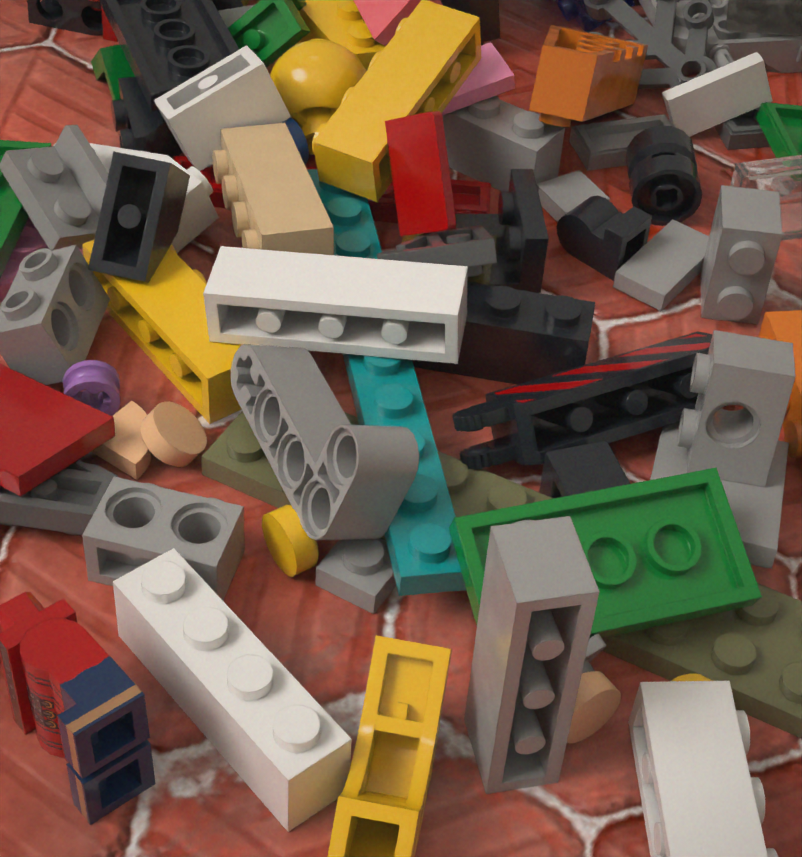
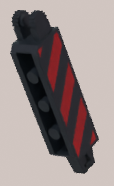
M697 331L485 394V403L457 411V413L452 415L456 431L473 432L490 426L492 429L493 440L473 445L464 449V451H460V460H462L463 464L467 465L468 470L489 468L492 465H499L511 460L524 466L544 464L545 453L548 451L605 440L611 443L678 422L681 419L684 408L695 410L698 393L690 392L692 368L696 353L708 354L713 334Z

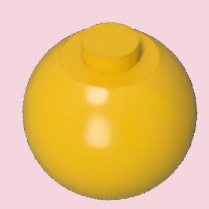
M319 38L299 43L288 49L277 60L270 73L291 118L302 129L307 140L309 154L314 155L312 152V141L318 127L329 121L341 105L346 91L350 87H355L366 73V69L361 61L349 49L338 43Z

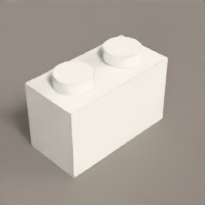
M247 45L154 100L181 150L191 164L199 171L206 167H213V150H221L220 129L282 123L291 117L264 63Z

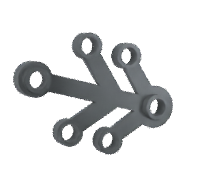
M583 0L590 17L596 20L612 18L635 39L627 41L648 45L645 60L657 59L666 67L643 69L638 89H671L717 69L714 61L706 57L708 29L714 23L713 9L709 1L691 0L683 9L685 25L689 30L684 55L673 45L677 2L680 0H656L654 27L623 0ZM697 13L706 14L699 19L692 18ZM589 32L593 34L603 35L599 32ZM691 74H698V75L695 76V77H691V78L687 77V76H689V75H691Z

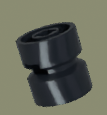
M664 125L647 128L634 136L626 152L627 172L630 180L629 187L633 207L635 206L651 215V224L666 226L672 219L681 223L691 217L699 208L703 195L692 139L683 130Z

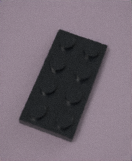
M100 0V4L151 111L159 110L154 102L155 99L239 50L212 0Z

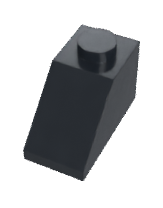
M113 151L88 270L149 283L178 233L190 175L170 162Z

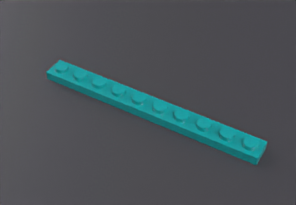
M307 169L334 227V255L377 259V254L382 252L368 199L319 181L317 169ZM343 354L359 425L406 427L414 434L418 444L419 464L415 479L388 530L385 532L399 596L466 590L449 526L456 516L413 361L409 359Z

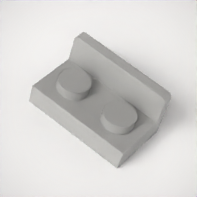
M66 125L53 147L8 150L5 152L0 162V170L50 250L77 245L79 249H83L82 244L95 239L109 173L78 125Z

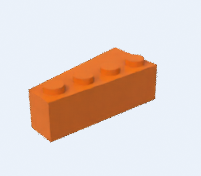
M551 25L543 43L529 111L540 113L538 120L543 123L570 127L571 120L583 122L634 104L648 45Z

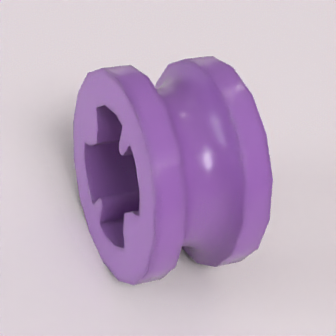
M84 360L73 364L66 370L63 377L64 394L111 416L118 411L120 406V379L114 367L98 360Z

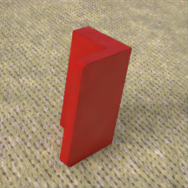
M431 111L385 121L400 236L456 229L442 113L440 111Z

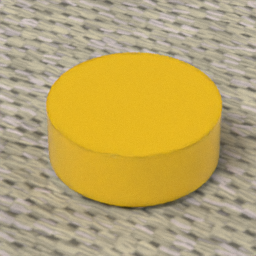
M284 505L263 515L262 531L265 542L274 561L286 575L293 577L317 564L319 556L317 541L309 538L296 511L291 505Z

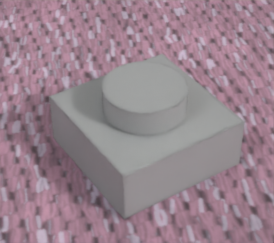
M381 538L376 540H339L316 567V586L374 614L396 586L386 541Z

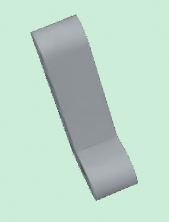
M251 344L240 346L234 354L231 364L230 376L234 395L292 508L297 513L306 534L314 540H376L381 538L388 530L418 470L419 450L414 434L408 428L402 426L351 425L307 349Z

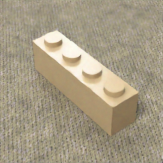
M286 123L220 129L221 150H213L212 154L214 176L217 184L222 183L224 205L226 210L232 211L234 233L236 237H242V248L334 255V227Z

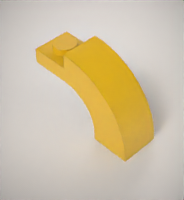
M376 635L356 745L344 789L338 796L327 857H415L437 747L440 717L452 649Z

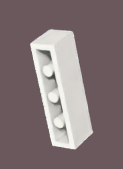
M221 246L203 292L209 342L305 348L308 351L458 364L467 317L468 266Z
M174 548L113 581L119 637L287 832L338 799V796L344 789L350 769L352 739Z
M730 681L640 682L628 724L650 857H778L774 848H766L761 827L765 817L764 789L758 777L750 776L746 758L750 747L749 721L744 710H736Z

